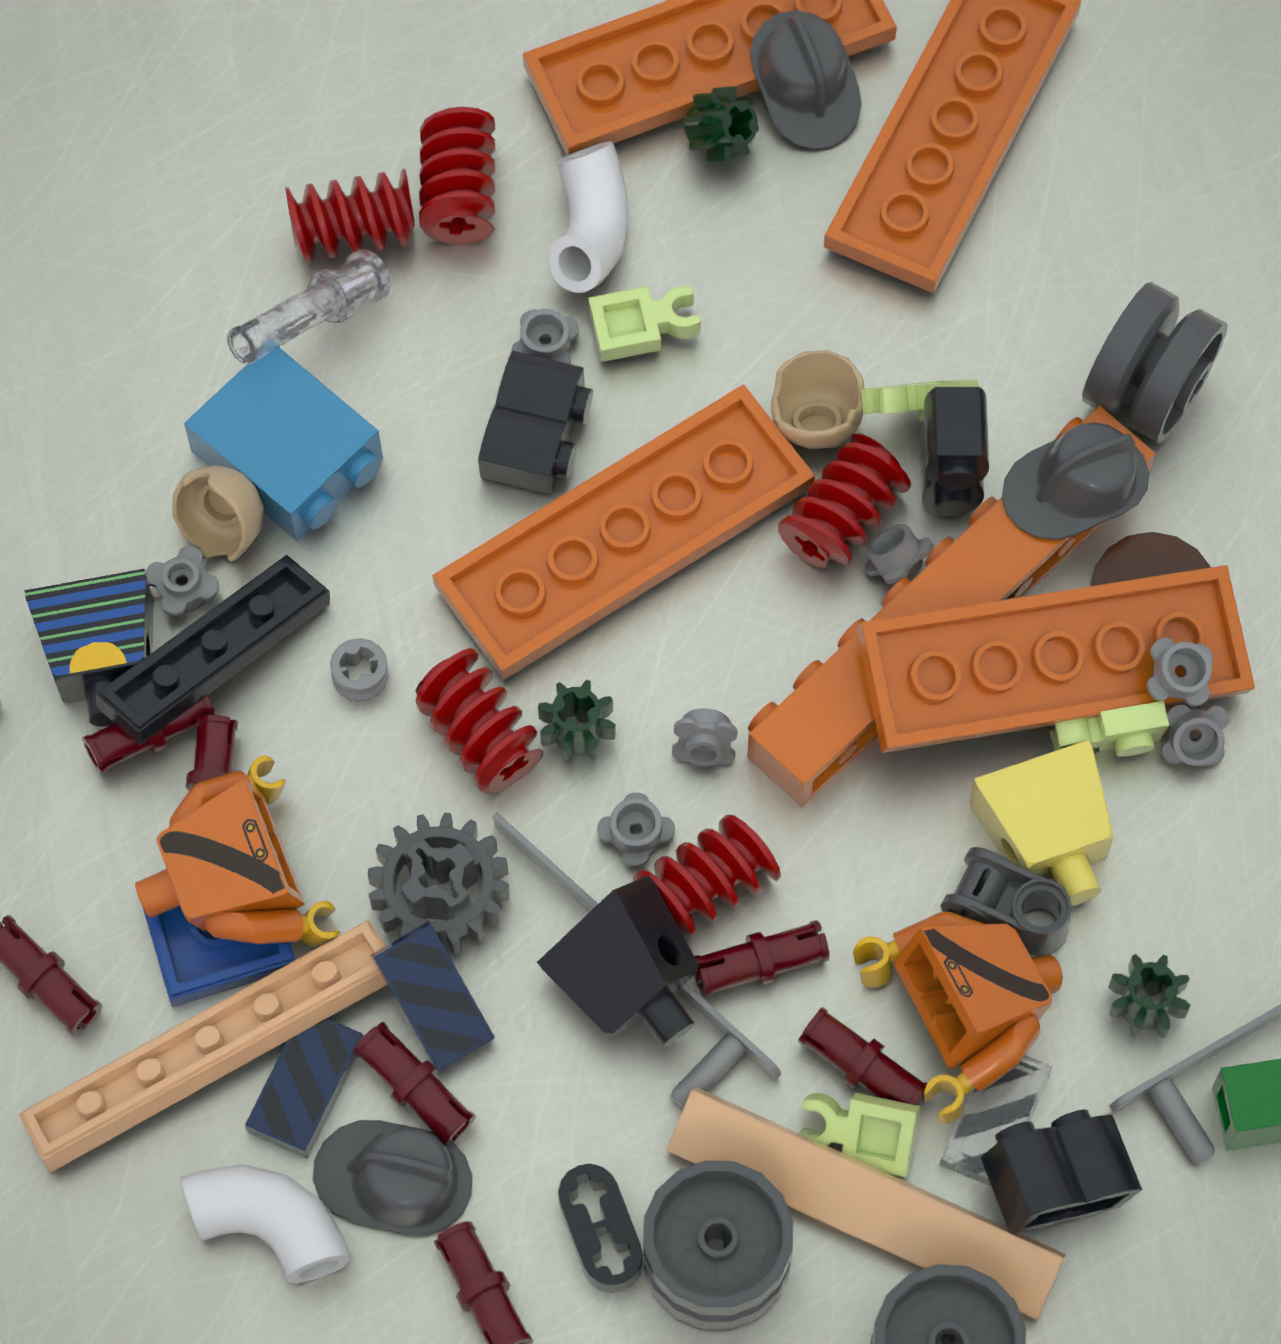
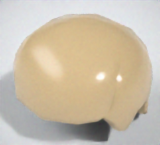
M828 350L802 352L784 362L776 372L775 388L771 399L772 420L790 443L811 450L837 447L859 428L862 421L861 389H865L863 377L847 357Z
M203 466L190 470L182 477L173 493L172 517L183 537L201 549L204 558L228 555L229 562L237 560L248 549L263 527L264 506L255 485L243 473L232 468Z

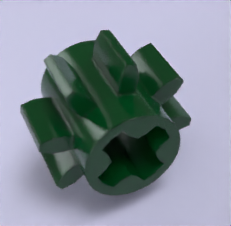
M733 86L713 88L711 93L695 94L693 96L695 106L688 111L686 118L683 119L686 136L690 141L689 148L691 150L707 149L706 157L708 163L729 162L731 156L748 155L750 152L747 144L754 139L756 132L759 130L757 116L752 107V100L735 101L736 91Z
M585 680L581 687L566 688L561 682L557 683V696L553 704L547 702L538 704L539 719L544 723H548L540 731L541 744L543 746H550L556 743L562 750L563 762L566 763L571 760L573 755L587 754L592 760L598 759L597 745L600 739L615 740L616 724L611 720L604 719L613 712L612 697H603L598 700L596 695L591 692L590 680ZM575 716L580 723H588L579 727L573 719L567 721L566 719Z
M1137 954L1131 956L1128 965L1130 977L1122 974H1113L1108 988L1114 993L1122 995V997L1112 1003L1109 1015L1110 1017L1124 1016L1125 1020L1132 1025L1130 1029L1131 1037L1135 1038L1141 1029H1155L1161 1038H1165L1170 1029L1168 1015L1185 1019L1190 1008V1004L1186 1000L1176 997L1186 989L1189 976H1175L1171 969L1167 967L1168 956L1164 954L1158 959V962L1143 963L1142 959ZM1139 988H1144L1149 996L1160 994L1161 1000L1159 1004L1155 1005L1149 996L1138 998Z

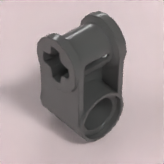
M980 847L970 848L964 858L967 868L954 894H946L940 905L943 912L949 911L984 924L1010 925L1016 929L1029 955L1040 956L1058 951L1066 941L1072 910L1070 896L1064 887L1055 881L1048 880L1015 865L994 851ZM1040 908L1051 912L1057 921L1049 926L1039 927L1028 922L1024 915L1032 909Z

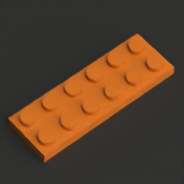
M667 0L524 52L523 65L566 155L604 142L612 141L614 144L682 119L695 106L693 101L695 94L711 93L713 88L733 86L735 87L736 98L760 90L750 59L752 41L762 24L778 13L798 10L816 14L831 24L842 40L848 57L895 40L897 26L883 0Z
M950 0L825 233L824 248L934 294L1079 15L1081 1Z
M742 384L432 575L433 583L504 681L808 491V487L815 481V475L747 387Z
M1227 565L864 621L856 627L881 753L1052 726L1055 723L1068 720L1098 717L1101 711L1159 702L1151 697L1146 685L1147 681L1153 677L1154 660L1150 655V648L1161 638H1170L1175 644L1179 642L1200 643L1210 649L1213 655L1211 677L1206 684L1210 690L1208 700L1247 694L1255 689ZM1176 667V676L1183 678L1185 670L1182 667ZM1168 697L1163 700L1165 707L1179 702L1186 704L1184 699Z

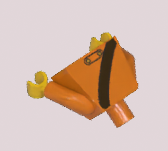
M264 755L256 758L251 764L247 775L242 771H234L198 782L192 786L170 817L169 827L157 836V845L166 869L135 883L140 903L150 918L181 906L188 922L203 931L207 930L214 938L252 944L296 942L301 938L305 944L318 948L340 934L338 930L323 932L314 923V917H328L336 910L332 903L328 901L317 902L304 915H301L296 909L305 905V902L267 806L278 800L286 780L280 779L275 783H266L259 778L271 772L275 763L271 757Z
M945 911L893 933L894 940L889 943L878 937H864L857 942L853 956L855 964H862L871 959L880 960L879 963L867 966L860 972L862 984L869 988L881 987L891 979L893 965L895 966L949 1069L960 1066L963 1070L956 1077L950 1075L933 1077L927 1083L924 1091V1102H928L940 1092H949L955 1096L956 1101L952 1105L945 1107L938 1114V1122L951 1123L961 1116L964 1109V1096L974 1088L982 1092L1021 1062L1040 1034L1039 1020L1052 1005V993L1060 990L1063 974L1061 966L1054 956L1045 954L1031 957L1016 929L1010 925L984 924Z

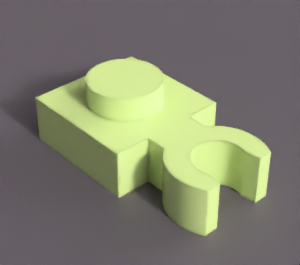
M648 286L588 298L589 313L601 362L661 351L660 334L668 333L676 338L687 339L701 333V319L699 315L680 317L674 313L679 308H687L694 305L692 287H675L669 290L661 300L656 301L651 300Z
M978 379L938 380L861 389L863 414H888L918 410L919 421H924V400L929 391L934 387H978Z
M1164 701L1101 711L1098 717L1055 723V730L1050 731V737L1054 751L1089 740L1093 749L1096 748L1097 752L1115 749L1117 756L1128 757L1153 750L1155 748L1154 742L1161 740L1169 727V721Z
M822 1093L809 1094L803 1100L802 1109L820 1113L825 1119L826 1128L820 1131L802 1128L799 1134L826 1146L832 1142L843 1144L842 1153L888 1174L901 1177L908 1175L911 1169L921 1106L855 1093L851 1098L849 1110L841 1109L835 1099Z

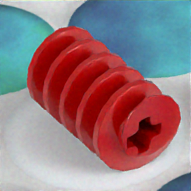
M472 107L447 108L435 112L426 118L420 127V141L422 144L420 148V163L422 166L419 170V177L422 187L419 191V200L422 208L419 211V223L426 235L439 242L450 245H468L490 237L495 230L491 222L487 221L495 214V202L491 199L495 193V181L491 178L495 172V160L491 157L495 152V139L491 136L495 131V118L489 112Z
M406 169L401 171L398 188L393 187L385 172L378 173L375 188L372 192L369 191L361 176H355L350 195L347 196L337 180H330L326 199H321L312 183L306 184L302 203H297L290 189L285 187L294 244L307 263L313 262L317 243L322 244L329 258H337L342 239L346 240L354 255L361 254L364 237L368 235L378 251L385 250L389 232H394L402 247H409L412 228H415Z
M861 433L852 434L851 443H846L838 450L836 461H832L825 466L822 472V479H817L808 487L807 497L798 500L793 505L792 515L786 516L778 524V532L788 548L803 562L813 567L824 569L827 567L829 560L843 566L848 565L853 560L852 553L844 542L855 547L864 546L867 542V535L859 524L870 529L878 528L882 524V517L875 507L885 511L893 510L897 505V499L891 490L905 493L911 488V480L901 468L897 459L879 442Z
M468 648L441 661L425 675L415 690L417 694L415 702L420 713L431 716L430 723L433 730L442 736L446 735L445 743L448 750L456 755H461L459 760L464 771L476 774L474 777L476 787L486 794L497 793L510 787L529 773L543 758V751L541 749L529 751L527 748L537 736V730L534 726L528 725L516 731L512 729L522 717V710L518 706H512L499 712L498 708L507 699L508 692L506 689L499 686L487 692L483 691L493 678L492 671L489 668L483 667L469 673V670L478 660V653L475 649Z
M726 815L719 821V833L714 829H704L697 836V846L688 842L678 846L676 849L677 861L671 857L662 856L654 863L655 875L647 870H640L633 876V881L649 875L678 927L691 937L697 932L692 913L698 911L708 921L713 923L718 919L713 902L714 899L719 897L734 909L740 904L735 889L737 884L740 883L749 892L756 895L761 891L756 874L757 871H764L774 881L780 879L781 872L775 857L762 838L735 815Z

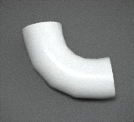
M612 141L584 148L556 162L568 199L569 221L565 234L556 239L549 248L547 260L549 271L554 280L564 289L574 293H585L602 283L622 257L628 231L627 189L619 158Z
M242 1164L202 1170L180 1177L201 1242L219 1235L237 1232L258 1236L272 1247L281 1263L285 1279L289 1283H303L322 1278L343 1268L351 1260L346 1241L323 1201L285 1174Z

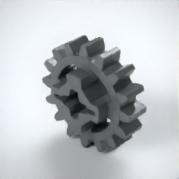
M444 812L440 825L436 827H430L429 821L424 814L418 815V831L409 834L406 829L397 825L393 828L397 845L393 848L388 845L378 844L376 847L377 859L384 867L368 868L369 884L379 888L369 893L371 908L373 911L385 910L379 918L381 928L385 933L401 927L400 938L422 924L429 922L432 924L441 942L448 941L452 952L458 954L461 953V937L469 934L478 943L485 940L482 926L484 920L500 924L502 911L494 901L501 902L510 898L509 883L500 880L509 874L506 857L493 858L498 851L497 840L493 835L477 841L478 829L477 822L470 819L461 830L453 827L451 813ZM406 865L409 869L410 880L400 886L401 893L396 895L397 878L403 866ZM426 872L431 879L436 878L441 884L450 881L452 896L447 889L442 890L437 884L428 887ZM481 873L483 877L482 888L477 900L473 904L467 890L477 882L476 876ZM427 918H430V919H439V920H444V921H430V920H426V919H427Z

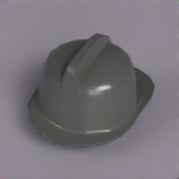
M798 10L783 12L765 21L753 37L750 59L754 75L773 122L779 132L795 145L812 150L833 147L847 138L856 126L862 105L859 85L842 40L831 24L812 13Z
M1101 423L1080 424L1065 432L1060 438L1030 451L1017 460L1004 478L1002 500L1007 516L1020 530L1036 538L1060 540L1078 535L1112 518L1123 515L1136 507L1148 490L1149 470L1144 455L1135 446V441L1131 434L1123 435L1122 432Z
M358 1120L339 1127L324 1140L314 1159L313 1182L319 1199L323 1201L333 1214L354 1223L393 1230L404 1234L429 1235L447 1229L462 1216L472 1194V1173L466 1156L453 1142L448 1146H444L434 1132L381 1120Z

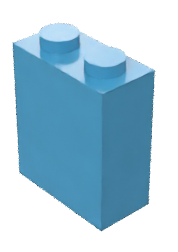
M272 341L184 423L191 451L208 466H224L243 473L255 485L264 506V514L296 541L310 528L315 530L322 527L336 511L338 501L354 486L360 488L366 485L379 470L381 460L383 459L379 430Z

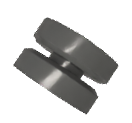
M1149 282L1135 294L1109 333L1088 375L1082 393V400L1095 409L1101 406L1110 415L1124 410L1133 401L1130 410L1131 429L1159 444L1174 430L1203 387L1222 347L1228 324L1204 310L1198 309L1185 315L1176 325L1179 317V297L1155 283Z
M702 1161L676 1171L655 1191L644 1216L643 1265L654 1297L673 1317L700 1329L731 1330L757 1320L779 1299L790 1274L793 1252V1219L782 1193L761 1172L735 1161ZM721 1239L723 1240L724 1249L713 1250L708 1247V1241Z
M936 1264L908 1274L886 1295L874 1323L870 1344H936L938 1342L942 1344H1026V1327L1015 1300L994 1278L968 1266Z

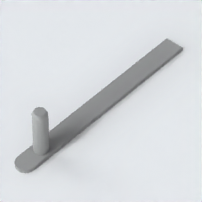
M498 812L492 816L495 827L588 912L598 905L591 896ZM687 983L677 991L725 1035L673 1089L671 1099L682 1110L694 1087L708 1092L744 1053L771 1077L777 1079L782 1074L768 1056Z
M1281 1004L1125 1093L1109 1105L1112 1112H1116L1149 1093L1189 1158L1197 1164L1207 1160L1215 1154L1214 1145L1172 1079L1280 1018Z

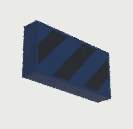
M426 922L370 955L430 1062L438 1069V1072L495 1038L431 923Z
M327 1018L286 1041L245 1123L247 1132L304 1157H308L357 1057L353 1053V1049L364 1037L363 1033Z

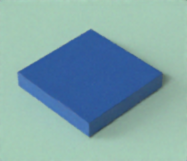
M181 906L153 918H150L144 910L172 1007L257 982L296 960L291 942L252 944L214 938L207 930L203 931L188 922Z

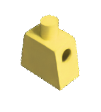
M1089 740L974 778L969 803L1002 856L1015 865L1046 879L1054 878V881L1064 887L1070 896L1071 906L1089 901L1101 892L1091 864L1108 857L1113 841V830L1093 747Z

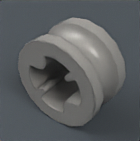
M362 638L351 639L339 645L332 654L330 667L333 686L338 694L345 699L354 702L370 701L380 695L386 687L389 677L386 654L378 644ZM362 659L369 660L370 671L374 674L362 673L357 681L350 680L346 665L357 666Z

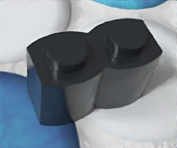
M512 350L481 444L478 457L480 478L550 495L553 494L558 478L568 480L576 455V443L569 442L568 440L575 423L585 425L593 397V389L585 387L584 367Z
M934 387L925 397L924 422L920 428L922 502L929 511H936L943 516H961L976 509L984 499V478L989 472L987 397L981 387Z
M1086 1109L1073 1111L1055 1119L1051 1123V1127L1035 1129L1031 1121L1009 1126L995 1135L997 1143L980 1157L1009 1233L1034 1230L1063 1220L1080 1219L1101 1214L1121 1207L1143 1190L1113 1115L1091 1117Z

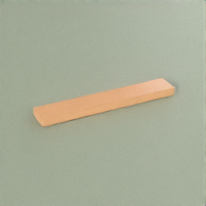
M368 919L19 1113L18 1115L48 1171L51 1173L386 986V982L370 956L386 945L370 920Z
M694 1087L691 1090L666 1151L694 1164L702 1161H735L761 1172L782 1193L788 1207L924 1269L936 1264L963 1265L994 1278L1015 1300L1019 1312L1036 1320L1040 1316L1066 1256L1065 1253L1021 1233H1009L1008 1228L698 1087Z

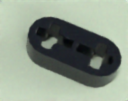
M590 1163L578 1165L569 1170L560 1182L558 1197L563 1220L583 1273L589 1283L603 1292H623L633 1286L640 1277L643 1266L640 1241L613 1175L599 1165ZM589 1182L593 1191L605 1189L606 1194L599 1198L600 1213L603 1220L592 1223L587 1207L584 1204L572 1205L571 1201L578 1198V1186L582 1183ZM609 1234L617 1253L626 1251L630 1253V1256L623 1260L622 1273L612 1275L608 1266L596 1268L594 1263L602 1259L599 1236Z

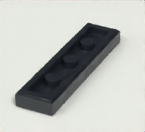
M285 555L96 693L97 708L139 745L143 744L330 604V590L291 557Z

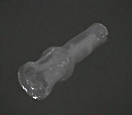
M359 249L347 257L345 265L335 270L323 269L311 277L307 289L275 305L248 322L237 325L229 330L227 340L230 351L239 362L243 364L247 362L248 365H251L259 360V358L296 339L324 321L341 323L353 315L354 309L366 301L377 303L388 296L391 289V279L385 264L374 252L367 249Z

